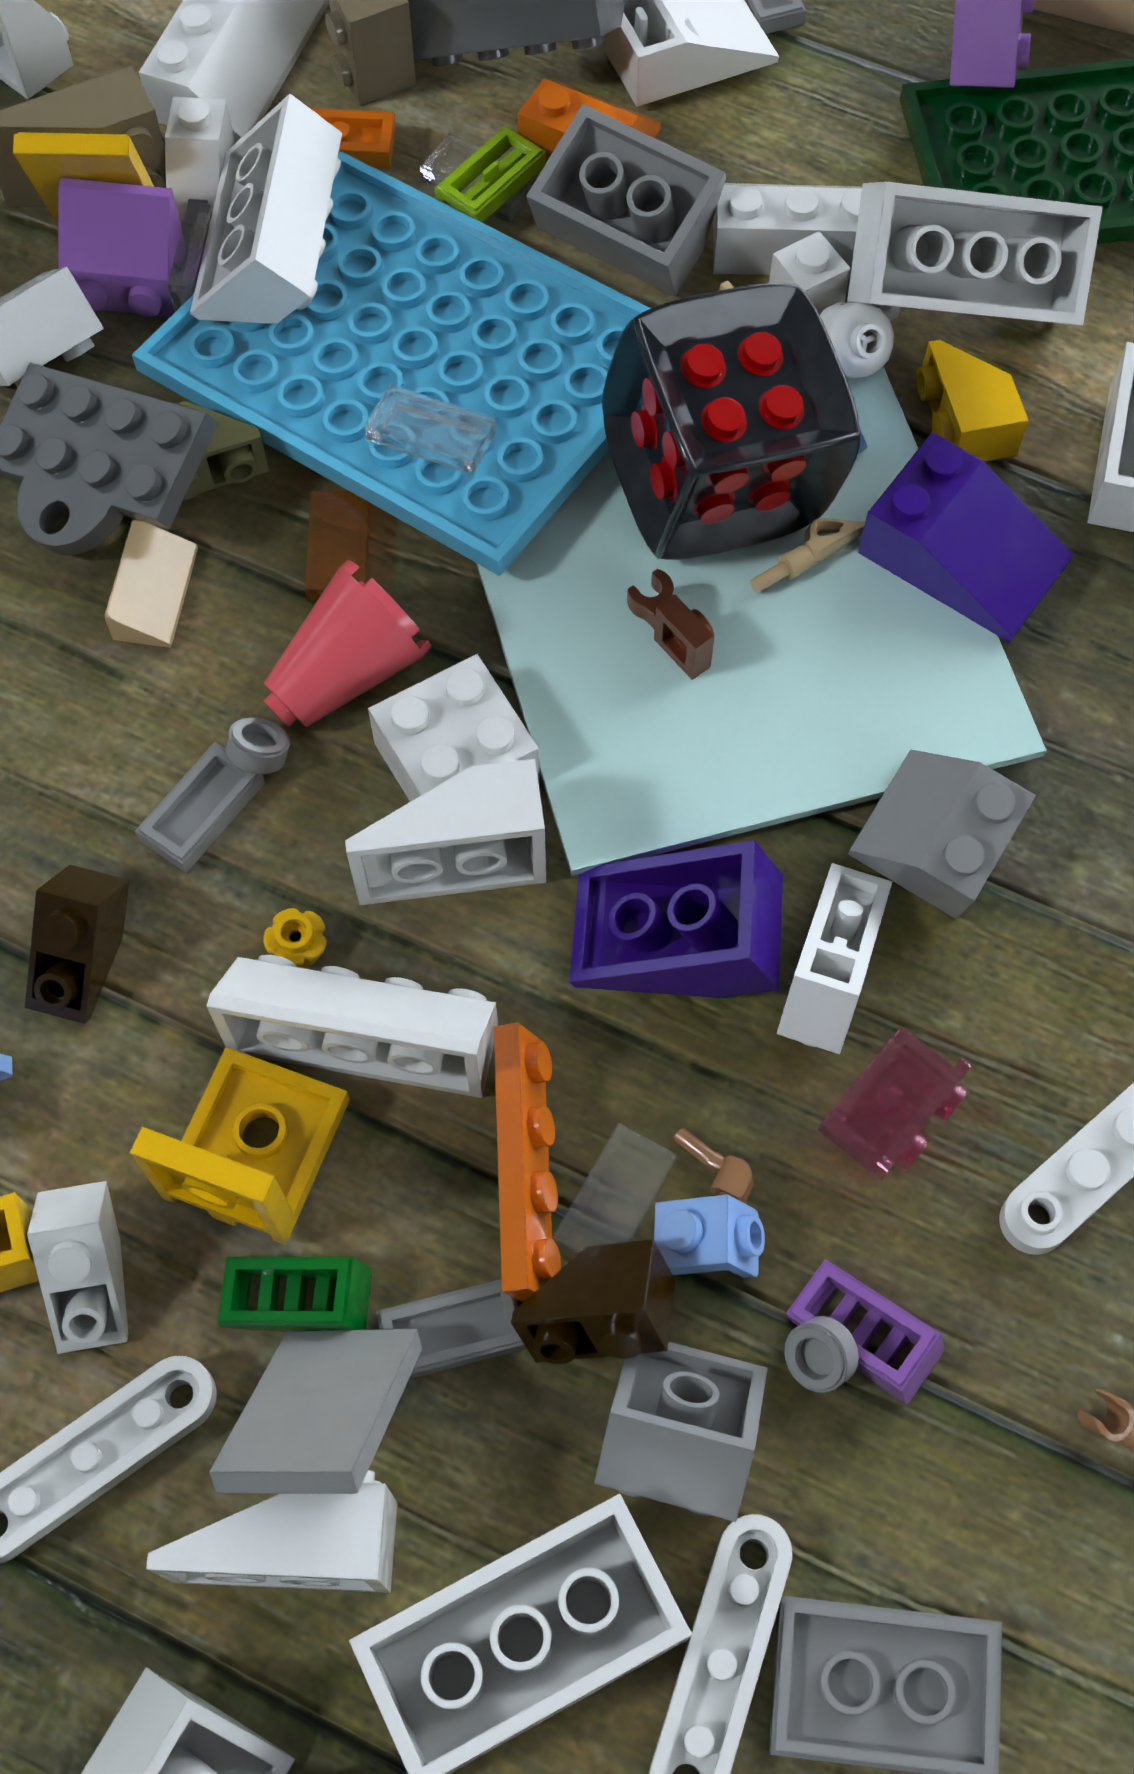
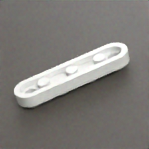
M1134 1083L1016 1187L1005 1200L1000 1210L999 1222L1004 1237L1013 1247L1021 1252L1032 1255L1051 1252L1134 1177ZM1030 1205L1043 1207L1049 1214V1223L1042 1225L1034 1222L1029 1216L1028 1207Z
M187 1356L165 1358L0 1472V1513H4L8 1519L7 1530L0 1537V1563L7 1562L19 1555L203 1424L211 1415L217 1398L216 1385L208 1370L200 1362ZM180 1385L192 1386L193 1397L191 1402L183 1408H173L170 1403V1397L174 1389Z
M758 1514L742 1516L726 1528L719 1540L691 1631L692 1635L687 1644L650 1765L649 1774H673L674 1770L682 1764L693 1766L699 1774L731 1773L792 1562V1546L787 1533L776 1521L769 1517ZM755 1542L763 1547L766 1553V1563L762 1568L750 1569L742 1563L740 1549L743 1544Z

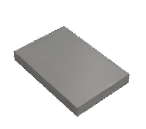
M418 1330L287 1331L209 1471L215 1492L222 1494L358 1493L422 1351Z
M782 1596L777 1612L768 1755L919 1774H999L1002 1622Z

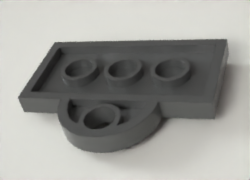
M29 363L0 424V476L21 482L17 497V513L20 524L27 535L56 554H81L104 542L118 527L124 515L170 529L218 423L203 411ZM69 511L67 524L59 532L53 533L56 520L62 514Z

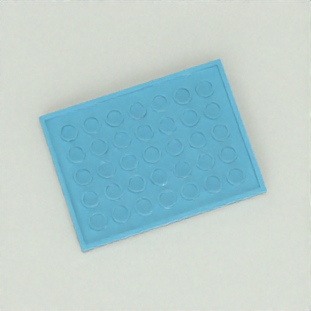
M340 151L338 158L341 164L338 173L333 179L330 198L333 199V206L326 218L322 237L325 239L326 244L318 260L315 274L318 287L309 305L303 310H294L278 324L198 320L190 315L193 294L132 354L136 370L198 406L257 427L262 437V442L501 576L609 451L602 410V394L614 350L626 325L634 317L651 308Z

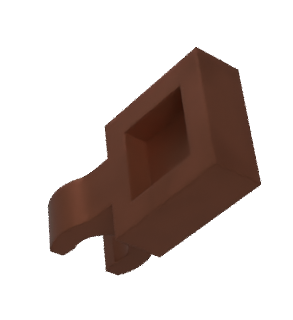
M656 569L652 572L651 586L659 594L655 597H646L632 585L627 590V604L634 615L649 623L654 629V640L693 680L711 667L714 631L707 618L699 610H690L676 594L673 595L674 585L670 576L664 571Z

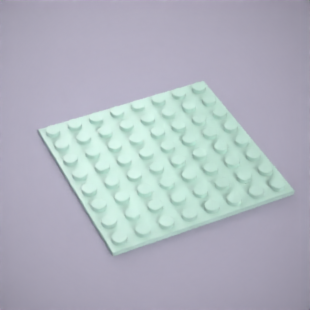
M884 368L866 378L846 377L854 398L859 426L865 438L867 448L857 455L855 463L836 498L819 519L830 518L865 522L868 511L918 450V446ZM610 451L603 456L501 576L476 563L527 731L539 747L540 774L572 876L584 873L602 864L645 858L881 798L911 749L976 761L991 769H996L1043 757L1046 753V748L999 637L860 555L858 551L862 535L856 541L830 557L815 563L794 579L789 580L784 577L757 593L753 590L750 580L777 565L779 556L800 545H804V535L808 526L775 540L713 555L680 560L658 559L645 543L637 527ZM823 533V534H818V535H819V536H826V535H830V534H834V533ZM656 569L664 571L672 579L674 585L673 595L676 594L690 610H699L713 628L715 637L711 667L693 680L654 640V629L649 623L634 615L628 607L627 590L632 585L646 597H655L659 594L651 586L652 572Z

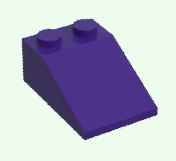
M931 432L868 511L858 551L860 555L1009 643L1073 557V553L983 460Z
M755 840L602 864L579 874L569 983L575 988L712 998L778 991L783 874Z

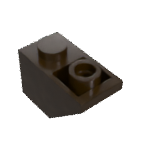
M68 865L36 890L25 1008L83 1024L90 1020L123 939L130 880Z
M654 1239L588 1246L513 1311L511 1324L536 1363L565 1364L573 1359L607 1356L627 1359L642 1353L665 1352L668 1349L675 1279Z

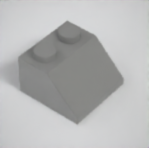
M911 749L847 854L957 919L977 898L1036 795L980 762Z
M668 1342V1349L665 1352L642 1353L636 1357L625 1359L609 1415L594 1484L618 1490L627 1496L645 1497L682 1507L701 1516H715L736 1522L755 1452L768 1368Z

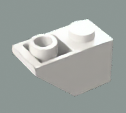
M107 1181L38 1192L27 1236L57 1353L127 1342L128 1325L121 1241Z

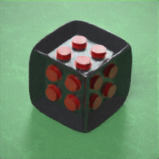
M780 282L761 283L670 301L646 310L634 317L626 325L618 340L602 394L605 434L617 475L634 520L645 543L656 558L665 560L691 559L775 540L805 528L814 520L819 519L828 510L857 458L860 448V426L852 392L829 334L813 302L799 285Z

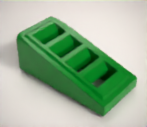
M354 1256L226 1257L217 1325L222 1328L277 1332L366 1330L372 1278L371 1268ZM252 1275L261 1276L257 1311H247ZM280 1277H286L283 1311H276ZM308 1279H316L312 1311H304Z

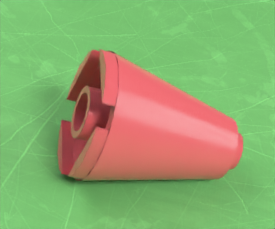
M347 560L339 567L263 683L271 692L263 702L288 727L296 720L305 727L310 726L422 659L432 649V645L428 640H419L416 643L413 641L412 637L420 631L419 627L373 578L364 584L362 581L358 582L351 576L360 567L350 560Z

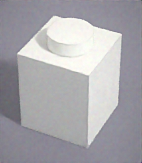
M818 231L773 253L769 283L780 282L799 285L809 296L820 315L824 309L838 302H845L851 268L822 233Z

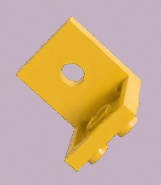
M225 1047L182 1140L180 1141L142 1127L130 1150V1154L162 1199L175 1203L177 1199L207 1210L214 1219L235 1227L238 1222L268 1233L273 1241L286 1245L344 1115L350 1097L346 1090ZM267 1117L279 1124L278 1135L270 1145L263 1148H253L243 1142L244 1130L251 1121Z

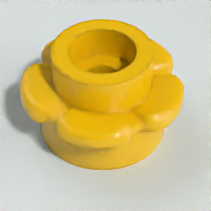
M289 908L274 916L272 927H268L264 932V946L269 954L286 958L292 961L298 968H306L314 964L326 948L327 940L323 936L326 927L321 917L312 911L301 913L296 908ZM292 933H300L301 939L299 941L293 942L289 939Z

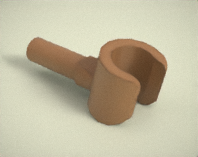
M681 1128L676 1133L674 1141L706 1165L708 1169L717 1173L709 1189L714 1196L728 1194L746 1203L754 1187L752 1171L748 1163L735 1156H722L720 1153L709 1148L687 1129Z
M1096 1389L1095 1392L1104 1398L1107 1403L1108 1410L1105 1418L1100 1422L1093 1415L1079 1409L1077 1412L1078 1420L1086 1429L1109 1441H1119L1125 1448H1129L1134 1453L1133 1407L1124 1399L1105 1390Z

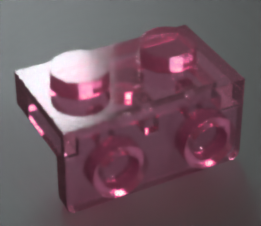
M901 1026L823 1120L818 1131L880 1181L884 1179L895 1164L906 1172L931 1141L921 1131L935 1114L946 1122L971 1091L961 1082L972 1067V1064L961 1057L952 1066Z

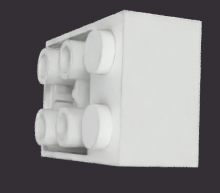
M625 0L621 26L603 36L604 44H602L604 51L636 107L777 63L779 60V55L745 0Z

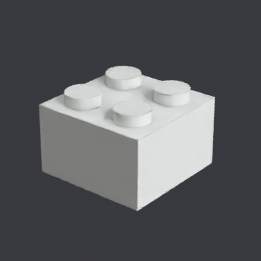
M478 654L368 708L374 743L410 802L466 768L484 765L489 760L499 757H513L518 760L535 759L538 783H540L539 747Z

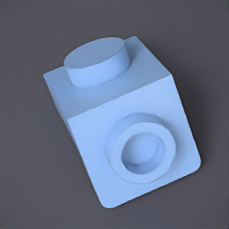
M728 1194L655 1203L654 1241L672 1275L728 1270L743 1278L758 1276L759 1256L764 1250L765 1234L756 1209Z

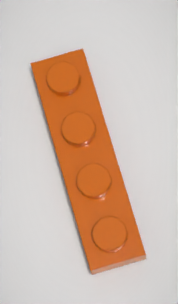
M516 1022L494 1026L502 1292L524 1302L561 1270V1258L558 1246L554 1239H552L551 1212H554L558 1205L557 1185L552 1173L549 1171L548 1146H551L555 1140V1125L552 1113L547 1107L546 1081H549L552 1077V1060L546 1044L520 1023Z

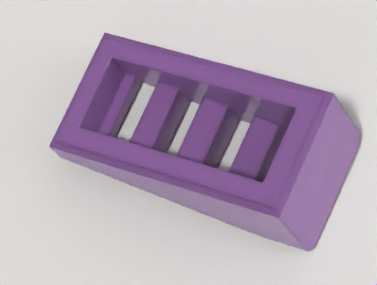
M824 1259L786 1312L787 1318L799 1326L805 1321L816 1317L836 1288L839 1289L845 1296L830 1318L837 1320L845 1326L859 1306L868 1311L852 1333L859 1354L856 1370L907 1405L944 1352L945 1347L942 1334ZM885 1323L892 1329L873 1355L865 1350V1348L881 1325ZM908 1340L915 1346L897 1371L889 1365Z

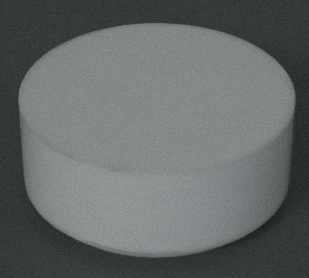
M257 717L244 718L236 721L230 727L225 753L235 766L244 771L256 774L274 773L280 770L286 762L290 738L283 728L270 720Z
M825 1316L813 1317L794 1328L785 1342L784 1355L790 1373L798 1383L811 1391L820 1393L830 1392L848 1381L857 1369L859 1354L856 1342L849 1330L833 1318Z

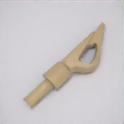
M830 518L814 520L805 531L804 545H800L779 556L777 565L751 579L750 584L753 590L758 593L784 577L789 580L794 579L815 563L830 557L856 541L863 534L865 522ZM823 533H834V534H830V535H826V536H819V535H818V534H823Z

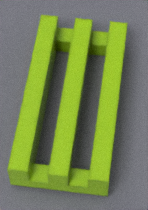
M505 125L434 188L435 199L445 204L450 203L452 208L483 223L544 168L546 164V151ZM512 146L515 147V148H514L508 155H506L500 162L496 161L499 157H501V156H502L508 149H510ZM481 173L483 174V177H481L465 193H461V191L465 187H467L474 179H476Z

